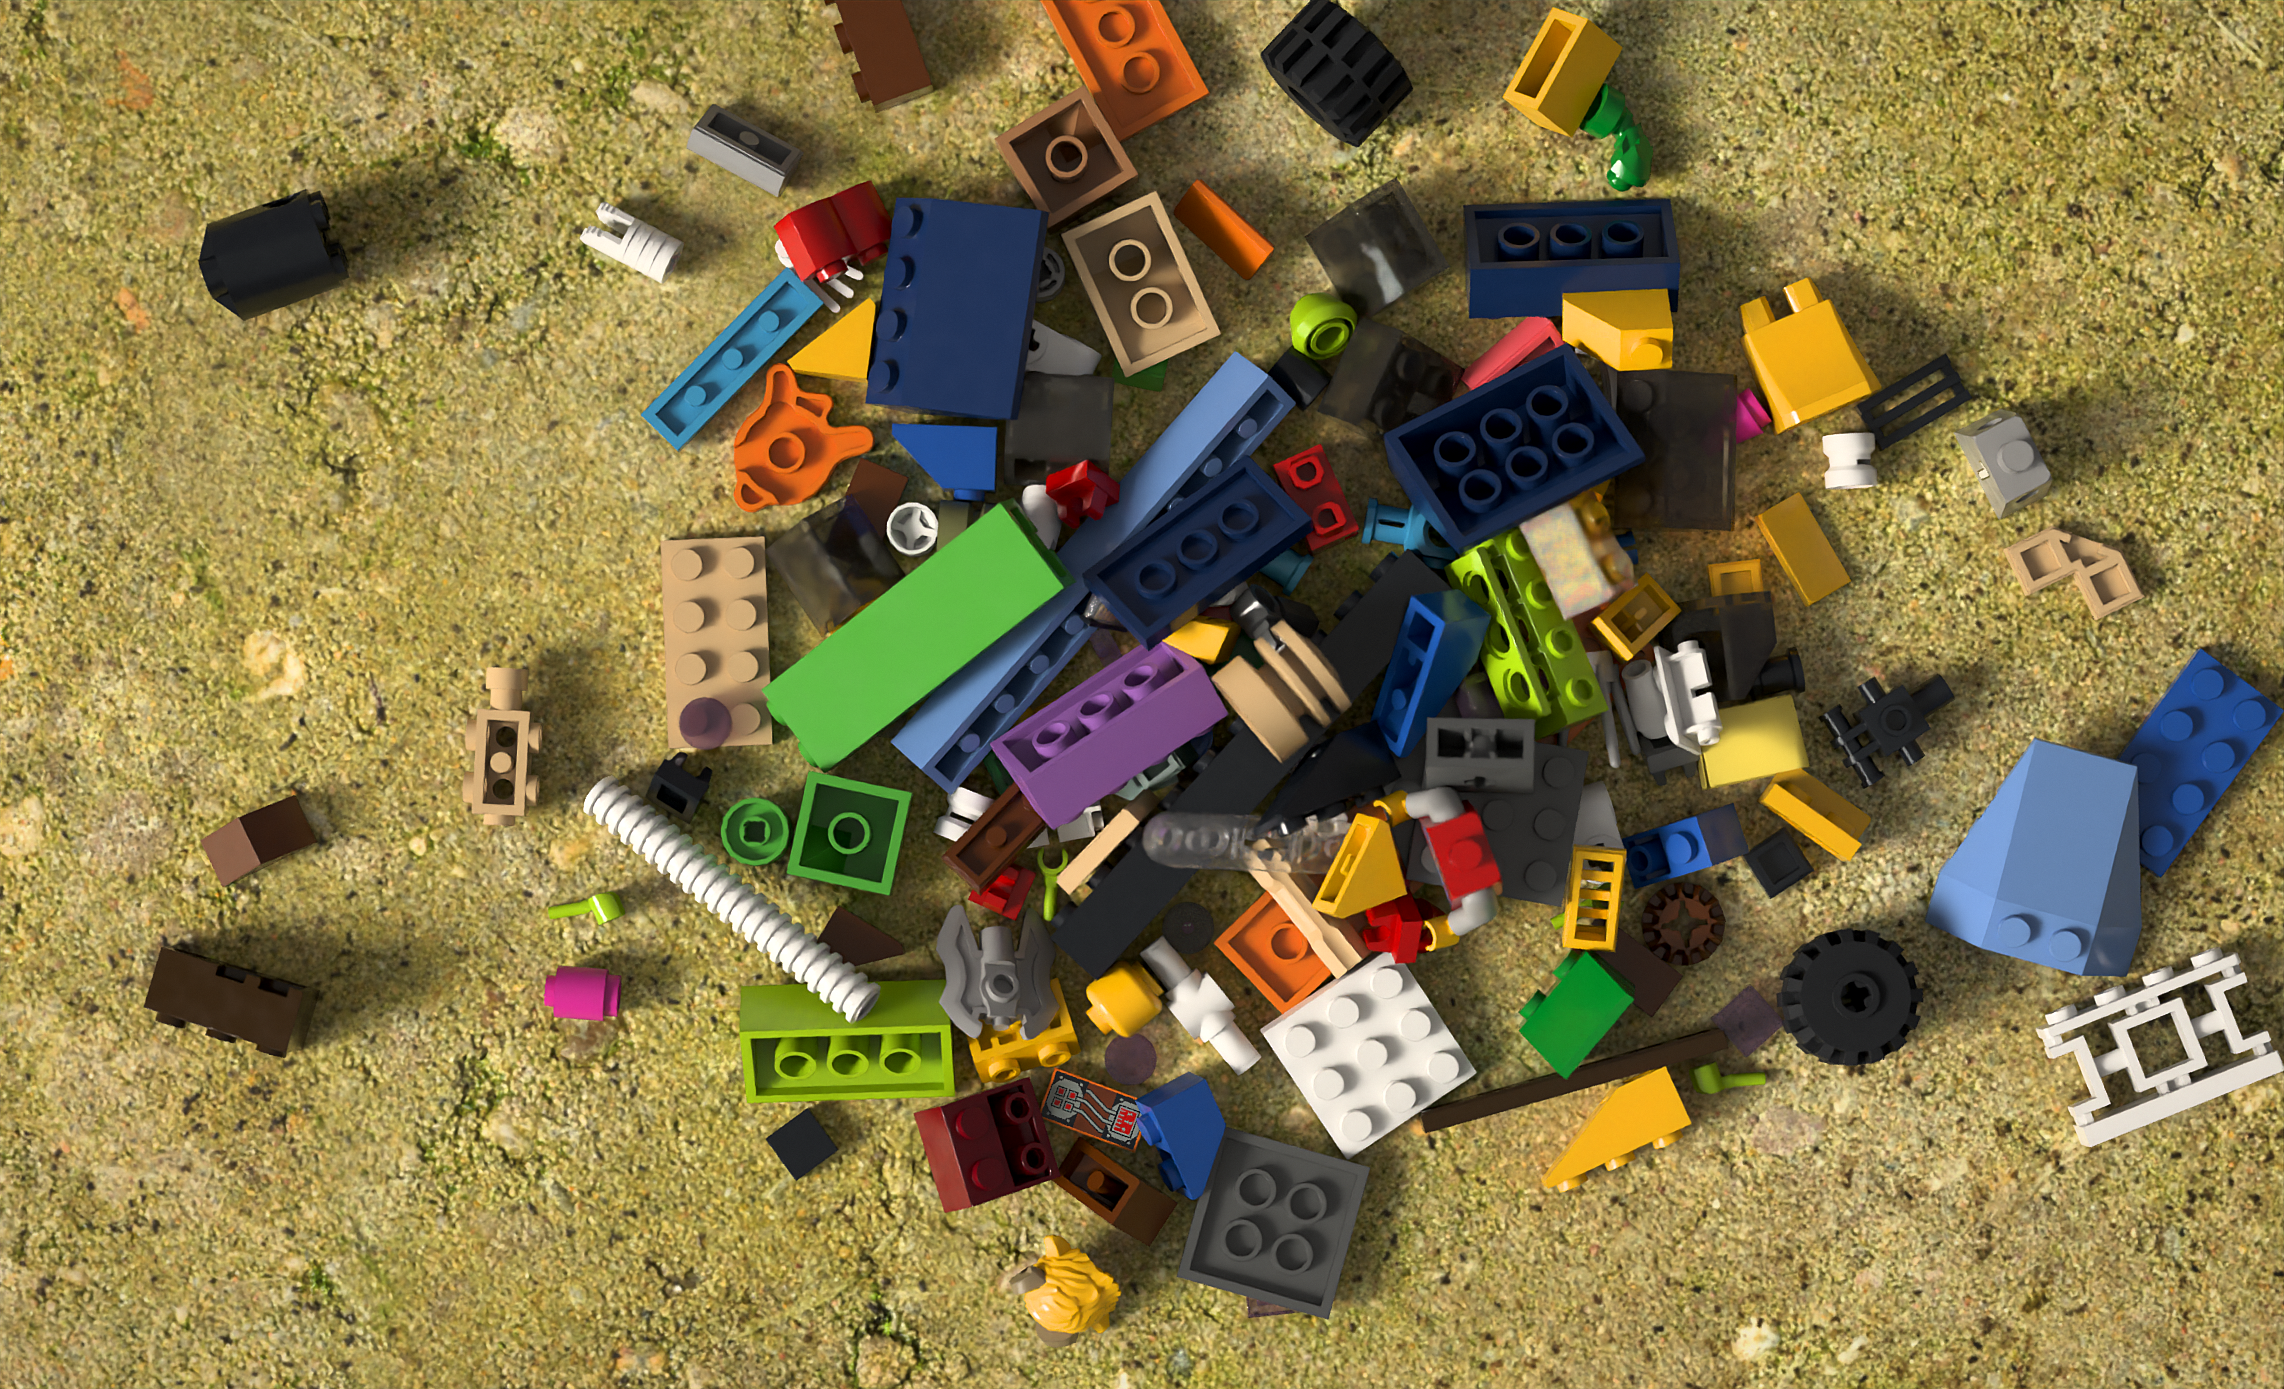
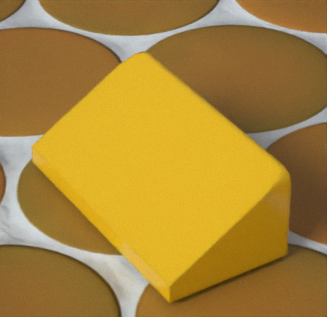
M1800 492L1795 493L1754 517L1805 607L1811 606L1851 582Z

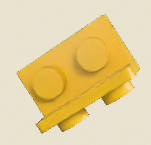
M1802 768L1776 773L1757 800L1762 806L1841 861H1851L1862 845L1858 839L1871 822L1869 815Z
M1058 978L1050 980V988L1060 1007L1049 1026L1035 1038L1026 1041L1021 1037V1021L1011 1024L1007 1030L996 1031L993 1029L992 1024H986L984 1020L979 1019L983 1023L979 1037L975 1039L966 1034L973 1061L982 1083L991 1081L995 1083L1008 1082L1017 1078L1021 1072L1039 1066H1059L1067 1062L1071 1056L1081 1052Z

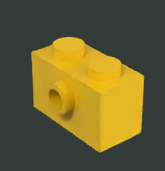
M1553 7L1502 98L1536 125L1573 138L1623 47L1589 19Z

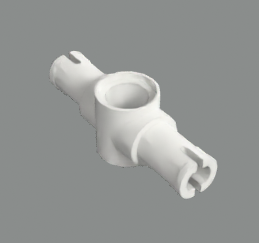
M1163 935L1139 953L1168 990L1165 996L1169 1001L1165 1004L1194 1040L1198 1037L1204 1043L1209 1040L1238 1076L1261 1058V1055L1234 1023L1233 1020L1236 1018V1015L1231 1010L1235 1006L1206 971L1201 974L1197 968L1191 970Z

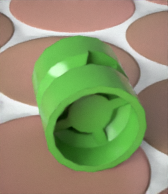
M756 797L741 800L733 805L724 816L721 827L722 842L730 856L740 863L753 866L773 864L782 858L790 848L794 834L792 820L784 808L774 801Z

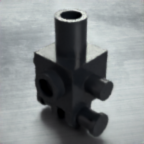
M1937 673L1909 692H1907L1904 685H1899L1885 693L1876 677L1870 678L1857 687L1867 705L1852 714L1857 722L1852 727L1841 711L1843 709L1841 704L1836 705L1818 717L1820 722L1825 723L1834 737L1830 741L1834 750L1842 747L1847 757L1841 761L1846 768L1853 767L1862 781L1860 785L1863 789L1886 776L1883 770L1879 771L1870 756L1871 753L1876 751L1879 758L1898 751L1907 766L1914 764L1925 756L1915 740L1931 729L1925 718L1955 700L1951 689L1940 674ZM1861 733H1864L1869 740V743L1864 746L1861 745L1857 738Z

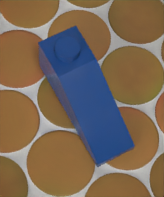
M1459 589L1411 596L1370 722L1377 720L1389 749L1399 758L1408 757L1427 730V718H1436L1475 664L1491 615Z

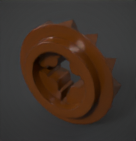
M1679 882L1661 888L1649 899L1642 915V933L1650 950L1660 959L1674 965L1689 966L1708 959L1723 941L1726 919L1718 899L1708 890L1697 884ZM1680 901H1683L1684 909H1687L1689 917L1705 920L1706 924L1698 925V928L1690 930V938L1687 939L1688 947H1685L1684 939H1681L1679 931L1671 930L1670 928L1662 929L1661 925L1670 923V920L1678 918V910L1681 909Z

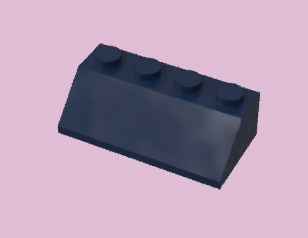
M1671 199L1463 205L1465 283L1469 319H1500L1506 317L1549 318L1562 316L1563 293L1665 288L1668 290L1671 312L1678 311L1680 257Z

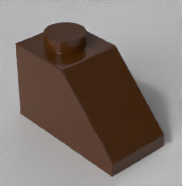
M1081 1137L1077 1139L1058 1168L1061 1177L1051 1180L1112 1226L1149 1247L1178 1204V1202L1149 1181Z

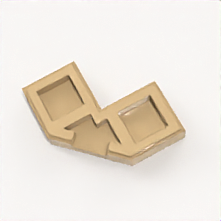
M2051 526L2003 549L2025 596L2072 574L2094 620H2098L2145 597L2121 549L2097 543L2074 535L2069 531Z

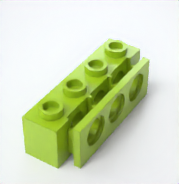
M1531 519L1460 554L1459 559L1444 567L1452 589H1459L1491 615L1479 655L1505 719H1535L1534 739L1537 741L1576 727L1609 710ZM1500 570L1504 573L1509 585L1508 593L1501 586L1499 579ZM1519 619L1524 622L1529 634L1528 642L1520 632ZM1540 667L1543 669L1545 676L1548 680V691L1543 687L1540 681Z

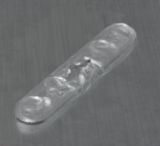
M1167 811L1157 814L1149 821L1143 834V845L1147 855L1155 862L1176 868L1328 874L1353 821L1330 819L1319 823L1317 819L1306 818L1309 825L1288 836L1279 838L1277 831L1274 830L1255 837L1253 829L1262 816ZM1266 836L1285 842L1283 847L1266 848L1264 851L1244 845L1245 839L1257 841L1265 839Z

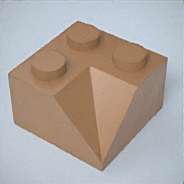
M1085 85L995 138L996 148L1033 209L1049 212L1047 224L1049 235H1052L1138 183V172Z

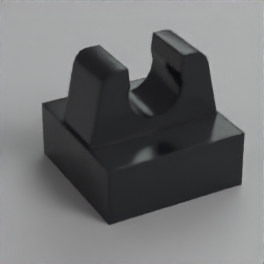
M679 752L670 761L664 759L654 774L645 798L690 824L699 811L709 789L708 784L712 776V770L705 766L699 776L691 775L682 769L688 755L684 752Z

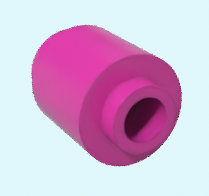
M558 965L556 975H547L544 1006L553 1007V1014L556 1018L605 1021L606 1016L618 1017L621 1000V975H610L609 969Z

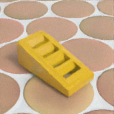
M1198 615L1163 640V642L1212 665L1229 659L1242 628L1235 621Z
M1581 844L1573 845L1562 932L1563 947L1615 952L1626 849ZM1583 860L1614 862L1613 871L1582 869ZM1581 880L1611 882L1610 890L1580 887ZM1579 898L1608 901V907L1578 906ZM1577 917L1606 919L1605 927L1576 924Z

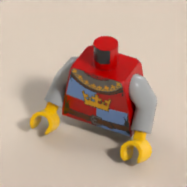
M1438 787L1409 794L1403 790H1398L1375 801L1374 807L1380 805L1387 810L1390 819L1384 822L1389 824L1390 829L1411 818L1419 819L1451 906L1452 912L1423 921L1421 930L1430 928L1433 935V943L1427 946L1426 949L1433 951L1455 945L1459 942L1460 936L1493 920L1499 910L1496 896L1503 893V882L1477 811L1468 799L1461 801L1457 792L1450 787Z

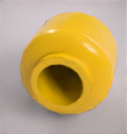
M1118 960L1097 981L1094 980L1088 985L1086 994L1093 1006L1086 1011V1014L1104 1035H1107L1114 1029L1120 1036L1130 1038L1161 1012L1162 1002L1159 996L1165 991L1138 960L1132 965L1127 961Z

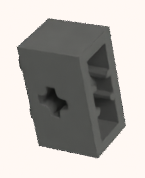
M1427 718V789L1450 787L1456 792L1534 793L1535 719Z

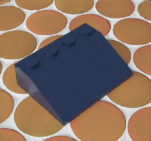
M896 198L871 368L868 376L866 404L909 414L1018 421L1049 212L933 198Z
M1568 342L1384 434L1390 471L1413 506L1459 555L1646 461L1645 454Z

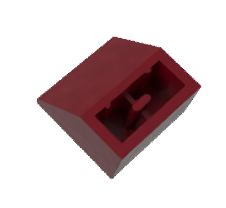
M1030 1077L913 1113L944 1213L971 1208L1061 1177Z

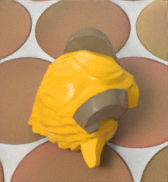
M1046 1235L1044 1238L1046 1254L1038 1258L1037 1263L1012 1277L1009 1283L1013 1294L1020 1295L1025 1293V1306L1036 1320V1331L1040 1339L1047 1346L1058 1348L1076 1343L1079 1332H1084L1090 1327L1097 1333H1103L1110 1326L1109 1312L1115 1310L1116 1302L1119 1299L1118 1296L1121 1295L1122 1291L1119 1289V1283L1113 1281V1276L1098 1268L1094 1262L1089 1260L1086 1253H1082L1079 1248L1071 1249L1070 1244L1061 1236Z

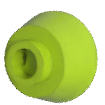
M1329 293L1307 294L1297 301L1290 314L1292 345L1296 350L1312 359L1323 360L1331 358L1342 352L1353 340L1358 324L1357 314L1350 305Z

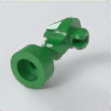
M1603 83L1579 128L1598 139H1603L1609 135L1615 137V151L1611 157V169L1607 172L1608 183L1614 189L1624 192L1630 190L1632 185L1644 187L1651 176L1653 146L1650 145L1648 137L1643 133L1641 123L1635 125L1634 115L1626 107L1625 94Z

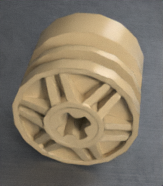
M1280 620L1271 630L1284 649L1277 653L1267 641L1260 637L1254 642L1257 651L1265 663L1260 669L1257 670L1248 661L1237 656L1211 679L1254 734L1283 763L1309 741L1304 728L1298 720L1303 714L1307 713L1317 723L1326 727L1332 721L1319 704L1321 699L1325 697L1340 713L1347 710L1352 703L1342 688L1339 675L1317 647L1307 637H1303L1291 629L1283 620Z

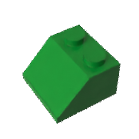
M1571 949L1552 971V974L1558 978L1545 994L1537 989L1518 1011L1524 1017L1520 1023L1519 1032L1557 1073L1565 1079L1571 1075L1635 1000V984L1594 950L1583 949L1578 955Z

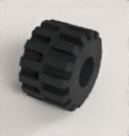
M1310 0L1261 52L1262 60L1268 72L1283 91L1327 132L1340 141L1354 147H1360L1413 91L1412 83L1406 71L1377 36L1349 12L1329 0Z
M1853 928L1842 929L1814 937V940L1801 945L1792 954L1794 956L1793 960L1789 965L1784 966L1779 978L1783 980L1782 991L1776 993L1777 1007H1782L1785 1019L1781 1023L1786 1034L1792 1033L1798 1041L1796 1046L1805 1054H1812L1818 1057L1820 1062L1830 1065L1858 1066L1885 1059L1884 1056L1898 1051L1908 1042L1904 1038L1910 1030H1916L1921 1016L1916 1015L1917 1004L1923 1002V988L1917 989L1914 976L1918 975L1919 972L1914 962L1906 961L1901 954L1904 949L1894 940L1886 941L1880 937L1881 933L1868 929L1862 931L1853 930ZM1847 984L1851 989L1860 988L1863 991L1864 996L1857 1000L1858 1010L1854 1006H1844L1842 1004L1841 998L1847 994L1845 987Z

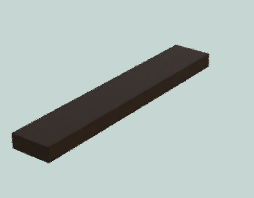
M1714 1027L1579 1065L1567 1079L1554 1072L1423 1109L1418 1113L1423 1132L1429 1133L1724 1050L1729 1047L1724 1030Z

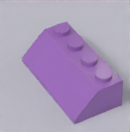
M1163 641L1150 651H1147L1140 644L991 742L990 746L1034 810L1054 830L1062 824L1078 819L1087 807L1104 796L1117 793L1123 789L1128 780L1148 767L1156 766L1167 760L1172 751L1190 739L1208 733L1215 726L1216 722L1228 715V712L1203 667L1190 654Z

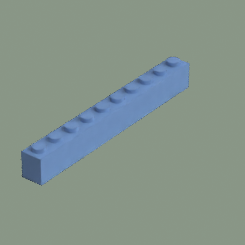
M1235 351L1118 483L1120 485L1119 502L1105 507L1102 518L1097 521L1088 517L1056 553L1077 582L937 689L891 740V743L947 793L952 795L992 749L990 743L1005 734L1098 629L1097 627L1088 626L1079 618L1081 613L1094 615L1100 602L1085 586L1082 573L1246 454L1250 457L1295 406L1296 402L1270 375Z

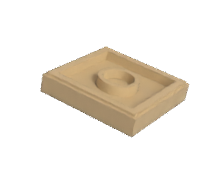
M1149 788L1147 790L1143 789L1057 877V883L1070 895L1146 818L1161 800Z

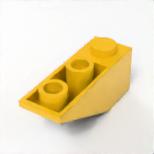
M1666 1066L1642 1072L1612 1086L1542 1176L1541 1180L1544 1186L1549 1189L1557 1185L1560 1192L1567 1191L1588 1181L1589 1179L1585 1173L1588 1170L1605 1164L1607 1171L1616 1169L1635 1160L1636 1156L1633 1150L1652 1142L1654 1148L1659 1149L1683 1138L1681 1128L1692 1123Z

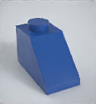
M892 423V435L895 440L944 492H954L953 500L985 502V493L996 494L997 427Z

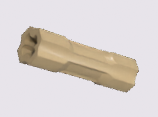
M1274 831L1266 833L1238 856L1262 888L1272 895L1310 942L1314 952L1336 979H1339L1372 952L1347 920L1319 912L1311 907L1319 889L1300 867L1296 857Z

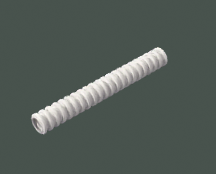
M613 775L605 777L592 788L584 802V812L587 815L592 816L596 814L597 823L602 826L608 824V831L615 836L621 834V842L625 845L634 844L633 851L638 855L645 853V861L651 865L658 863L659 872L664 875L670 873V880L676 885L683 883L682 890L687 894L695 893V900L700 904L707 902V910L711 913H721L720 920L725 924L732 922V930L736 933L745 932L746 941L751 944L757 942V949L763 954L770 952V960L776 964L782 962V969L787 973L795 972V980L799 983L808 982V990L812 993L820 992V999L823 1002L829 1003L832 1001L834 1003L833 1010L837 1013L846 1012L845 1019L848 1022L860 1021L868 1014L880 996V986L877 983L868 984V976L862 972L855 974L854 965L849 962L843 964V957L837 952L830 954V946L826 943L817 944V936L811 932L805 934V927L799 922L792 924V916L788 913L779 914L780 907L775 903L767 904V897L762 893L755 895V887L750 883L743 885L742 877L737 873L730 875V867L726 864L717 865L716 856L711 853L705 855V848L700 844L692 845L693 838L688 834L680 835V828L675 824L668 826V818L664 815L655 816L656 809L649 804L643 806V799L640 796H630L631 789L625 785L619 787V780Z

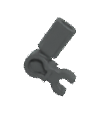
M1251 584L1229 608L1231 617L1244 629L1248 637L1256 640L1262 637L1277 653L1284 648L1274 636L1271 628L1280 620H1283L1291 629L1308 639L1315 634L1320 622L1309 605L1280 596H1272L1267 590L1257 584Z

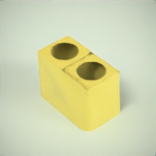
M1788 694L1718 709L1723 730L1719 733L1720 741L1712 745H1700L1702 754H1700V760L1697 761L1702 790L1770 777L1776 773L1793 769H1806L1810 767L1792 695Z

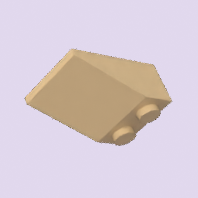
M1157 191L1148 192L1059 233L1125 377L1131 376L1221 334Z

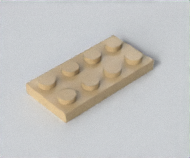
M766 537L662 540L661 568L668 749L774 745L773 716L766 704L769 699L762 691L764 687L771 683Z

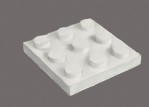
M1374 952L1339 979H1334L1260 1029L1347 1160L1477 1073L1406 964H1395L1392 954L1388 952Z

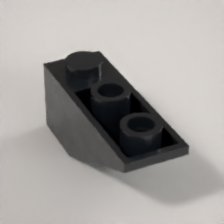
M1377 720L1340 732L1310 749L1254 827L1255 837L1276 830L1279 838H1282L1307 827L1309 824L1306 818L1316 815L1318 822L1322 823L1347 812L1346 803L1355 801L1359 809L1387 796L1383 787L1402 776Z

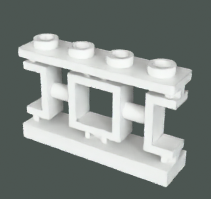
M2220 946L2214 947L2190 957L2193 966L2174 973L2172 966H2166L2143 975L2142 979L2145 985L2125 992L2123 985H2118L2095 994L2093 997L2096 1004L2077 1011L2075 1005L2070 1004L2045 1014L2048 1023L2037 1027L2036 1031L2039 1038H2042L2044 1042V1049L2048 1058L2054 1059L2074 1051L2092 1096L2068 1106L2070 1114L2076 1122L2073 1126L2081 1145L2095 1146L2284 1071V1065L2278 1051L2273 1050L2271 1046V1038L2268 1031L2259 1030L2244 1037L2241 1036L2224 991L2248 982L2245 973L2241 971L2239 966L2241 960L2238 953L2227 952L2222 954ZM2219 971L2223 974L2222 978L2204 985L2214 1011L2194 1019H2189L2181 997L2174 996L2162 1002H2159L2157 997ZM2125 1009L2126 1016L2107 1023L2117 1049L2092 1058L2084 1035H2076L2062 1041L2060 1034ZM2170 1013L2188 1059L2144 1075L2127 1029ZM2222 1030L2231 1053L2238 1054L2248 1049H2253L2254 1054L2194 1078L2190 1079L2188 1073L2208 1066L2198 1041L2200 1038ZM2126 1069L2134 1091L2142 1092L2152 1087L2157 1089L2156 1093L2098 1116H2092V1111L2111 1104L2101 1080L2104 1076Z

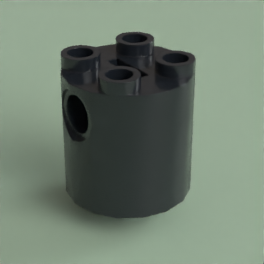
M304 189L282 199L262 204L207 224L198 262L212 299L236 314L243 321L343 286L342 280L349 278L347 268L350 267L339 238L332 241L329 240L326 231L331 230L328 221L331 220L321 191L310 194L308 189Z

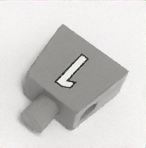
M1999 409L1954 432L1998 520L2047 495L2053 481L2051 474L2018 413Z

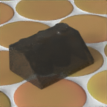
M1672 370L1617 371L1616 413L1645 454L1646 461L1615 476L1614 528L1632 532H1734L1737 375Z

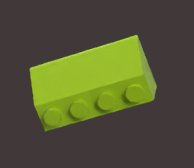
M946 979L875 982L880 986V996L877 1002L864 1018L854 1023H850L845 1019L846 1012L837 1013L833 1010L834 1003L832 1001L829 1003L823 1002L820 999V992L812 993L809 991L808 984L741 986L739 1035L747 1103L955 1097L953 1022L939 1003L946 986Z

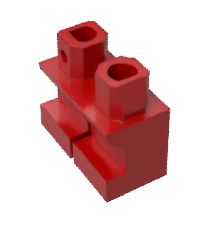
M1321 444L1270 467L1279 487L1312 519L1314 531L1303 538L1311 556H1315L1359 535V526Z

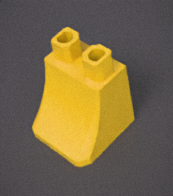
M1810 277L1782 289L1792 315L1776 321L1765 296L1738 307L1741 327L1745 334L1739 340L1764 409L1772 420L1770 425L1774 436L1868 398L1882 389L1876 375L1865 361L1846 329L1831 299L1823 300L1820 291Z

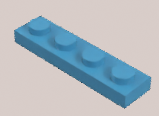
M786 267L641 415L680 453L825 306L824 302Z

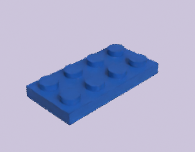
M2201 648L2196 649L2116 758L2117 760L2137 765L2140 865L2157 878H2161L2284 712L2282 708Z

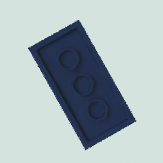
M1246 454L1082 573L1085 586L1146 650L1150 651L1314 531L1312 519Z

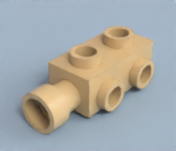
M487 667L486 689H491L490 709H477V719L467 720L465 745L466 750L475 751L474 772L465 771L462 796L464 803H472L473 814H484L483 825L515 826V816L529 817V806H538L540 778L539 775H531L532 754L541 753L543 728L542 723L534 722V712L521 711L522 691H528L529 670ZM506 727L512 728L516 733V741L510 747H503L498 741L499 732ZM503 779L509 780L513 785V793L507 799H500L495 792L496 784Z

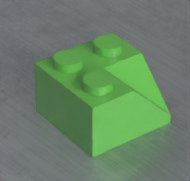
M809 771L786 874L889 896L893 895L914 793Z

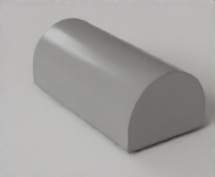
M712 104L694 126L686 147L690 151L778 198L790 183L804 154L798 148L716 104Z

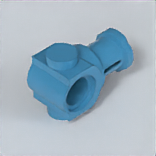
M1369 497L1361 543L1370 544L1372 540L1403 545L1404 552L1408 548L1416 556L1422 558V562L1431 570L1445 572V566L1455 561L1457 552L1452 546L1440 548L1430 541L1428 537L1430 523L1413 504L1410 509L1378 504L1377 498ZM1379 522L1401 525L1403 528L1383 525Z

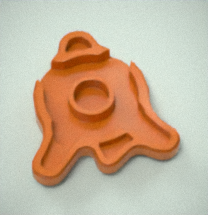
M776 363L768 369L764 399L758 409L746 418L738 430L734 441V462L737 476L734 499L742 510L749 513L759 512L768 506H792L812 499L829 483L835 470L841 463L850 458L868 454L875 447L874 434L865 425L831 426L828 418L834 410L833 399L825 393L801 390L796 375L788 364Z

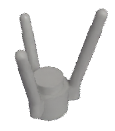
M1612 650L1586 653L1609 708L1608 711L1601 714L1610 764L1613 768H1618L1621 765L1609 693H1612L1632 754L1638 755L1641 752V747L1620 683L1618 664H1613ZM1570 729L1558 733L1556 746H1567Z

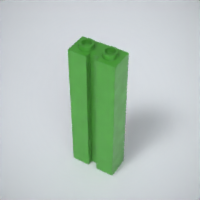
M1014 497L996 505L762 689L769 699L766 702L768 710L781 725H788L800 741L798 743L800 753L810 765L815 768L819 767L823 773L841 765L1077 582L1053 549H1048L1036 534L1038 529Z

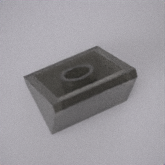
M852 493L803 518L765 550L822 638L854 618L906 577V574Z

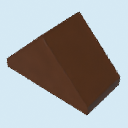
M296 795L240 816L200 840L223 888L318 842Z
M838 905L817 939V944L824 942L830 946V954L839 953L843 957V964L849 962L854 966L906 954L904 943L841 905Z

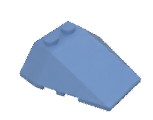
M2035 737L1997 789L1996 796L1980 818L1977 817L1969 828L1968 835L1951 858L1947 859L1939 870L1924 919L1925 922L1979 948L2081 976L2127 977L2142 929L2137 765Z

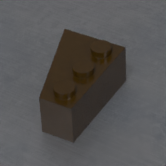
M167 946L161 947L143 1008L156 1011L155 1020L183 1029H186L187 1022L207 1028L206 1036L230 1043H236L237 1038L257 1044L255 1048L257 1051L286 1058L287 1053L303 1050L320 990Z

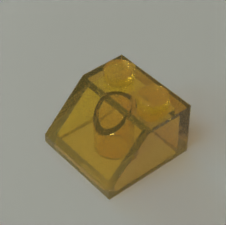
M1593 490L1519 525L1564 620H1568L1609 601L1639 585L1633 574L1632 561L1628 554L1621 549L1610 526L1609 514L1603 504L1598 501Z

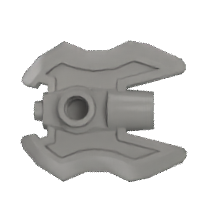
M955 905L950 908L938 934L936 951L946 970V986L939 1003L952 1022L972 1038H978L981 1033L983 1023L979 1021L980 1019L984 1020L986 1024H992L993 1029L996 1031L1007 1030L1011 1024L1021 1021V1037L1026 1041L1031 1040L1049 1026L1060 1007L1050 988L1049 971L1056 957L1054 943L1038 912L1033 908H1028L1024 914L1016 951H1014L1012 932L1009 928L992 926L982 929L979 932L978 949L963 906Z

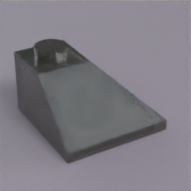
M1771 591L1721 595L1676 603L1682 611L1658 633L1659 646L1675 654L1678 653L1677 646L1680 643L1690 640L1697 641L1699 648L1704 649L1706 652L1712 685L1696 690V697L1711 692L1715 694L1717 703L1745 699L1777 644Z

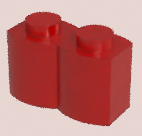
M870 180L845 189L831 197L803 206L787 214L774 225V228L801 282L817 277L820 284H823L846 273L849 270L846 266L848 263L859 260L862 267L887 256V245L890 243L892 220Z

